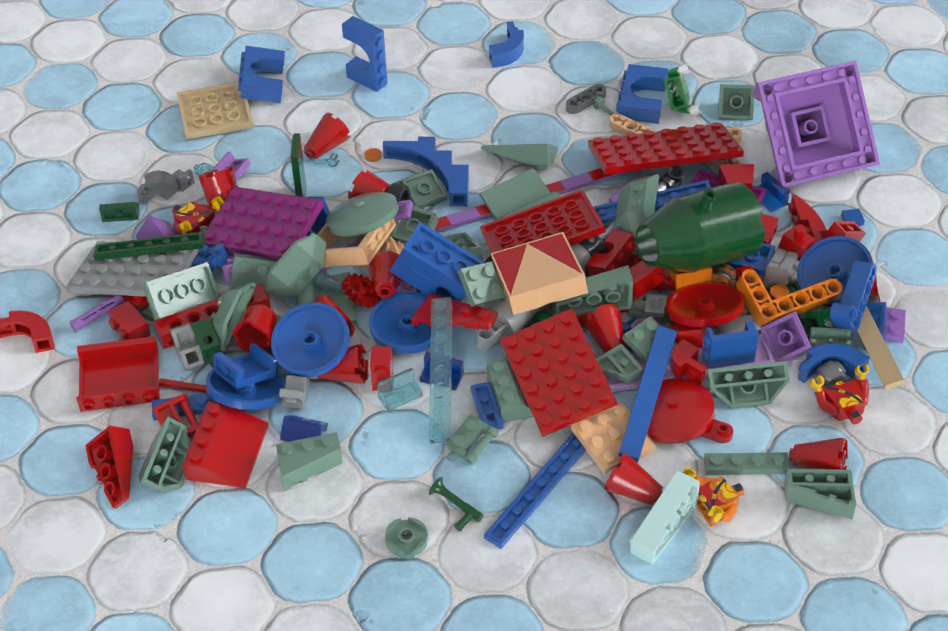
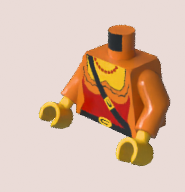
M685 468L683 473L700 481L697 509L711 527L720 521L730 522L737 512L738 497L744 495L742 485L738 483L730 486L723 477H700L696 475L693 469Z

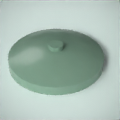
M366 193L350 198L336 206L328 214L326 224L329 231L337 236L361 235L376 230L392 220L397 214L399 206L396 197L390 193Z

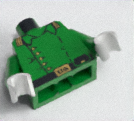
M689 63L668 70V78L663 80L671 110L677 109L680 113L696 116L702 113V111L698 109L700 107L698 103L693 106L689 105L690 95L684 75L691 73V71L688 70Z

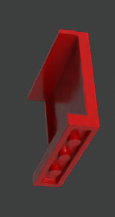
M156 336L77 346L79 357V396L76 399L80 412L152 403V400L160 399L159 349Z

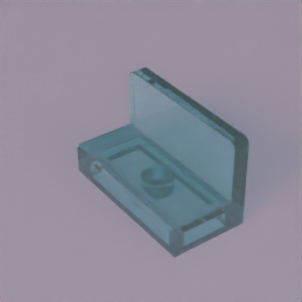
M412 368L377 383L378 399L387 411L423 396L421 388L415 381Z

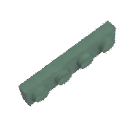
M788 452L704 454L706 475L786 474L787 469H790Z

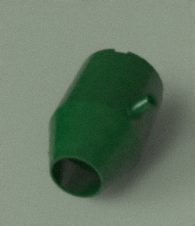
M731 182L672 198L637 228L635 234L636 248L640 258L648 266L686 273L697 272L759 252L765 239V226H762L760 217L763 215V212L754 193L740 182Z

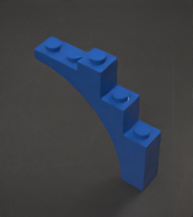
M418 136V141H383L384 159L411 162L428 171L433 169L437 178L447 190L450 206L468 207L469 165L452 164V150H436L435 137Z

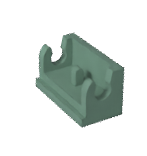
M811 327L809 343L812 348L824 344L851 346V329Z

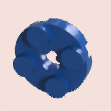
M223 244L209 247L204 245V248L198 249L199 252L191 265L194 267L208 262L212 272L214 271L213 267L217 265L221 267L226 263L228 254Z

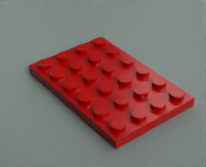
M583 189L480 226L491 253L564 232L570 245L580 243L583 240L606 232L604 224Z
M572 308L500 339L542 437L618 405Z

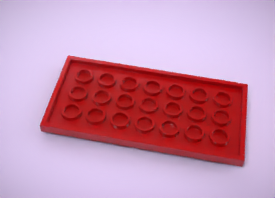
M713 122L711 125L697 124L694 127L682 126L672 130L645 131L641 134L629 133L625 136L612 135L609 138L596 137L593 140H588V148L605 175L744 157L742 147L725 126L719 122Z

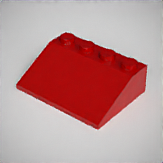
M208 401L183 462L186 480L246 489L269 423L237 408Z

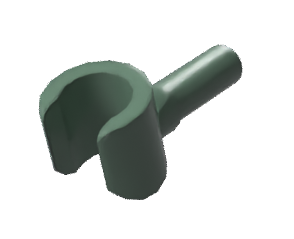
M600 96L596 97L593 104L594 109H602L610 116L613 115V112L603 105L605 103L604 99Z

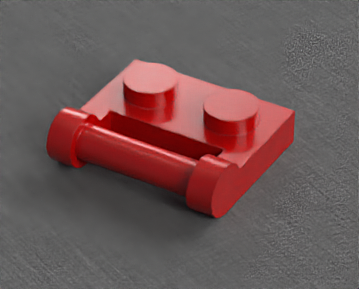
M181 394L152 409L160 426H162L167 416L182 423L175 409L176 406L180 405L191 425L187 427L186 432L190 436L195 434L199 422L188 403L189 399L186 394Z

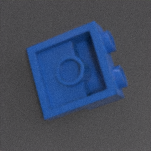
M763 243L761 249L756 254L731 261L729 265L734 269L751 265L758 275L765 276L766 267L775 253V246Z

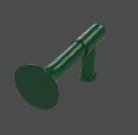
M439 477L432 484L429 495L440 494L466 513L454 524L456 530L461 532L472 518L477 522L482 520L484 514L450 492L443 484V477Z

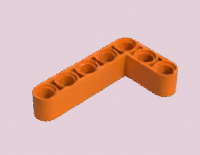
M745 270L736 282L737 289L744 295V302L754 321L762 327L793 312H796L798 315L830 303L842 291V284L838 280L829 279L771 300L760 277L754 270Z

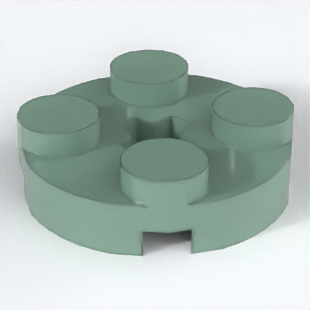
M408 517V520L401 521V518L394 520L388 525L385 532L386 547L394 555L403 557L406 560L414 558L415 555L420 554L427 546L428 534L426 526L416 518ZM403 535H411L408 540H404L402 537Z

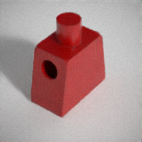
M720 164L718 175L720 185L740 182L752 191L754 164Z
M799 224L783 234L778 248L787 252L797 253V261H800L803 254L816 243V240L806 233L804 225Z

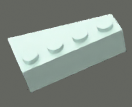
M677 470L647 517L642 521L637 532L635 531L629 539L631 554L653 565L696 509L700 481Z

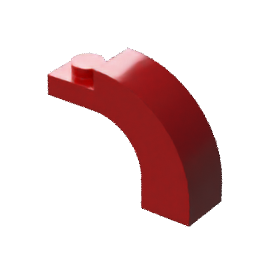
M17 310L9 311V317L0 319V338L25 335L32 339L36 353L55 349L49 324L40 315L30 311Z

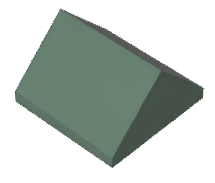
M720 84L718 118L753 120L754 97L752 90L755 85Z

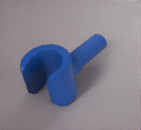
M633 315L626 323L622 321L624 334L632 329L630 325L636 320V316Z

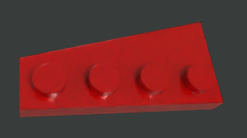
M429 294L412 317L411 322L412 325H419L420 323H428V326L446 324L447 327L452 328L463 325L467 329L490 330L498 318V313L491 309L479 306L471 307L470 304Z

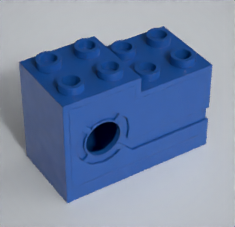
M420 222L389 271L419 289L421 294L427 296L433 294L461 302L466 296V292L457 271L461 268L485 262Z

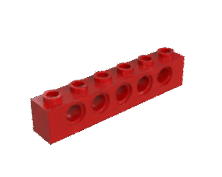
M262 284L256 285L246 309L258 304L271 308L269 297ZM220 298L153 321L155 333L162 348L166 349L174 346L170 329L187 323L192 324L206 318L210 319L213 312L217 313L219 309L217 303Z

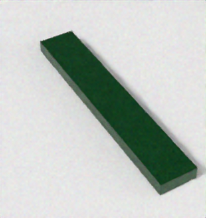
M205 232L97 244L93 257L95 261L201 249L204 248L206 236Z

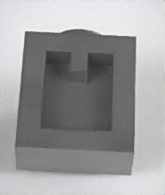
M178 169L171 174L177 178L179 191L181 192L195 183L191 169L185 172Z
M647 294L644 316L664 318L667 296Z

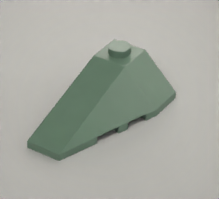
M551 144L481 146L482 150L536 166V169L539 170L547 169V166H553L558 147Z

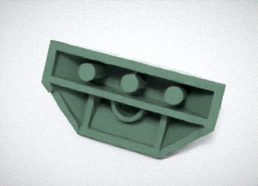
M658 174L636 179L619 191L615 222L625 232L633 233L634 240L637 228L654 214L659 182Z
M315 233L295 241L270 269L264 290L276 300L299 295L324 267L326 242Z
M254 282L228 290L225 296L221 295L217 303L219 309L217 313L213 312L210 318L221 345V352L224 355L234 336V328L245 312L255 291L256 283Z
M787 361L707 370L710 390L730 408L771 404L790 381Z
M167 416L148 450L138 475L140 483L158 492L180 489L186 477L183 462L191 445L186 433L187 428L184 424Z

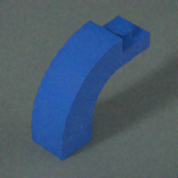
M513 21L507 22L508 40L503 43L489 45V59L493 68L515 62L524 51V31L518 30Z
M843 344L819 345L807 351L806 360L799 366L798 380L803 383L807 382L816 374V370L830 360L838 361L844 367L846 375L850 378H858L859 376L854 372L856 366L859 365L860 371L864 373L863 367L865 364H869L870 357L856 348Z

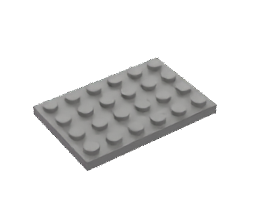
M97 241L66 288L70 293L146 296L142 286L143 283L188 269L199 251L198 249L95 261L93 254L96 245L112 243Z

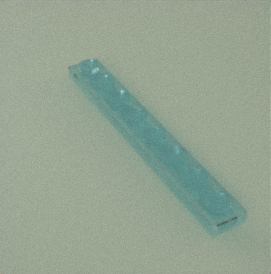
M451 297L431 299L430 443L447 442L451 438Z

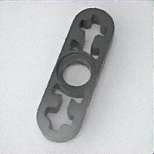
M595 84L566 101V111L570 114H577L595 103L596 97L600 96L604 99L606 97V87L602 84Z

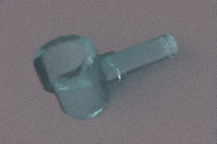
M333 153L329 159L314 160V164H328L331 167H336L340 160H336L338 154Z

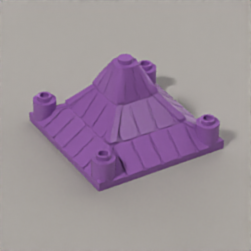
M856 60L758 82L754 86L752 95L757 101H761L777 172L773 175V183L776 187L784 188L880 164Z

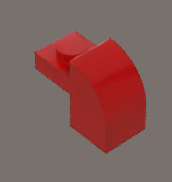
M684 339L673 349L671 371L676 378L686 376L689 380L702 384L705 381L707 367L698 362L699 348Z

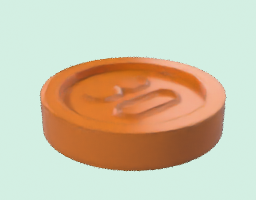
M370 148L365 151L364 156L367 161L376 162L382 158V152L377 148Z
M774 285L770 288V296L773 299L789 294L788 288L784 285Z

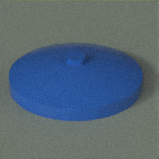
M844 236L825 238L813 244L801 257L797 268L798 284L802 290L829 279L838 280L842 284L841 293L834 301L822 305L832 307L833 303H841L854 262H874L868 249L861 242L853 238Z
M416 292L397 293L390 298H384L373 308L369 317L370 333L374 341L381 347H392V352L400 354L418 353L433 347L443 337L446 331V324L428 326V323H420L419 325H412V317L428 297Z
M306 303L291 309L278 321L272 334L271 348L276 361L286 372L299 377H316L332 370L344 358L349 347L350 331L341 313L332 306L324 303Z
M213 369L206 377V391L210 397L223 405L238 409L251 410L273 406L283 399L279 397L280 389H285L286 379L277 370L274 378L237 389L216 374Z

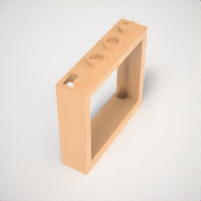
M393 218L382 227L368 232L358 247L329 249L338 236L332 234L327 224H325L317 234L326 242L324 267L369 265L395 228V219Z

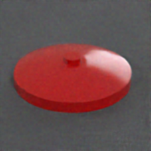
M703 282L684 286L671 293L666 300V312L669 318L676 323L690 327H712L728 323L740 316L745 308L742 292L731 285L716 282Z
M682 378L662 380L647 431L649 438L659 443L678 444L688 442L702 435L710 427L715 416L714 400L711 393L703 385L692 380Z

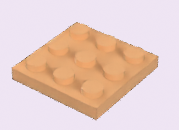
M623 402L571 425L572 432L603 474L612 471L620 463L619 459L621 457L618 456L631 414ZM646 435L640 458L654 452L656 449V445L648 435Z

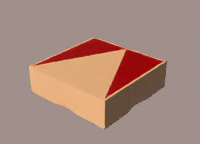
M564 232L491 253L494 269L505 291L506 299L513 315L539 308L548 303L588 293L585 274Z

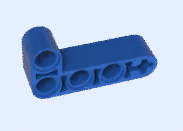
M854 262L841 303H833L830 310V318L836 328L851 329V331L857 332L876 276L877 266L875 263Z

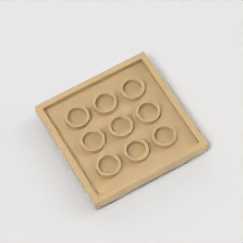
M238 82L177 92L186 140L254 128L247 99L240 98L241 91H238Z

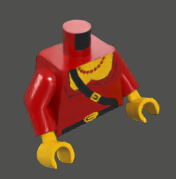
M221 197L214 198L209 205L198 204L193 201L184 207L175 205L172 210L175 234L205 232L215 217V211H218L224 203Z
M867 364L863 367L864 373L860 371L859 365L856 366L854 372L859 376V380L854 377L822 386L824 384L822 376L816 377L818 384L815 383L814 378L810 379L809 386L816 390L814 394L819 408L832 415L837 421L849 419L853 425L859 424L863 420L861 415L869 399L868 379L865 378V375L869 372Z

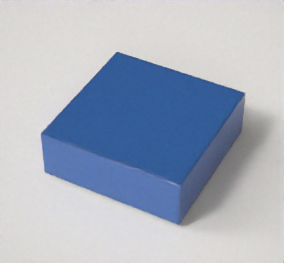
M859 208L842 210L841 212L843 221H854L858 226L864 225L865 220Z

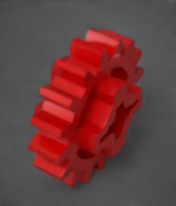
M353 273V275L348 274L342 282L341 289L345 290L343 294L348 295V300H352L355 305L359 303L362 308L365 305L369 309L371 306L375 307L381 299L377 295L373 282L369 277L364 278L362 274L358 276L356 273Z

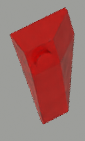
M110 425L88 442L85 447L88 462L91 468H95L98 481L103 483L104 492L113 508H118L129 499L133 442L130 429Z

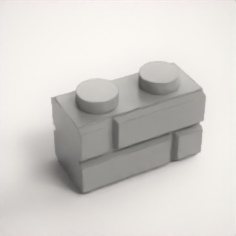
M778 248L766 267L765 281L784 286L788 284L789 280L793 281L800 262L797 261L798 254Z

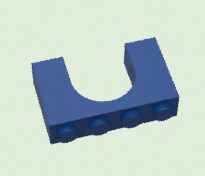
M352 16L342 23L343 38L359 45L366 52L370 62L355 56L345 64L346 76L378 92L388 84L384 30Z
M253 46L245 47V52H241L238 91H241L240 98L281 103L283 80L261 77L255 74V72L266 71L282 74L285 51Z
M629 64L627 71L624 70L623 80L625 81L621 82V91H619L618 97L620 102L616 104V112L634 121L659 124L662 100L642 98L634 93L640 90L665 92L666 88L663 79L668 78V68Z

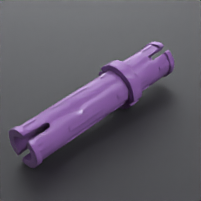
M115 295L107 301H101L100 305L69 323L72 329L77 332L103 315H109L108 311L125 303L121 295Z

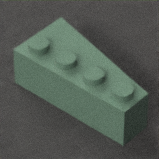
M629 266L587 277L585 279L588 293L552 302L555 315L571 308L575 315L587 314L589 311L594 313L597 311L596 307L605 304H615L619 310L631 309L633 279Z

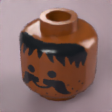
M719 265L712 273L711 282L732 285L737 279L736 271L730 265Z

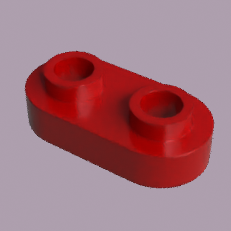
M713 419L710 427L700 437L718 443H728L732 440L734 431L731 425Z

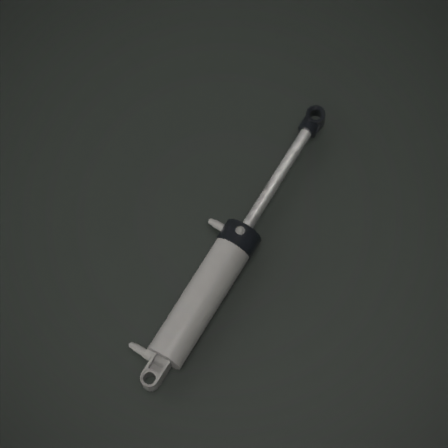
M678 165L670 166L667 172L659 178L657 191L680 187L685 175L684 169ZM615 221L605 228V233L570 245L585 276L588 274L586 264L594 253H607L604 241L613 229L619 230L620 227ZM505 296V298L491 308V310L497 311L498 318L490 330L477 329L474 341L475 347L478 350L487 351L501 338L524 329L535 319L537 312H544L552 303L513 315Z

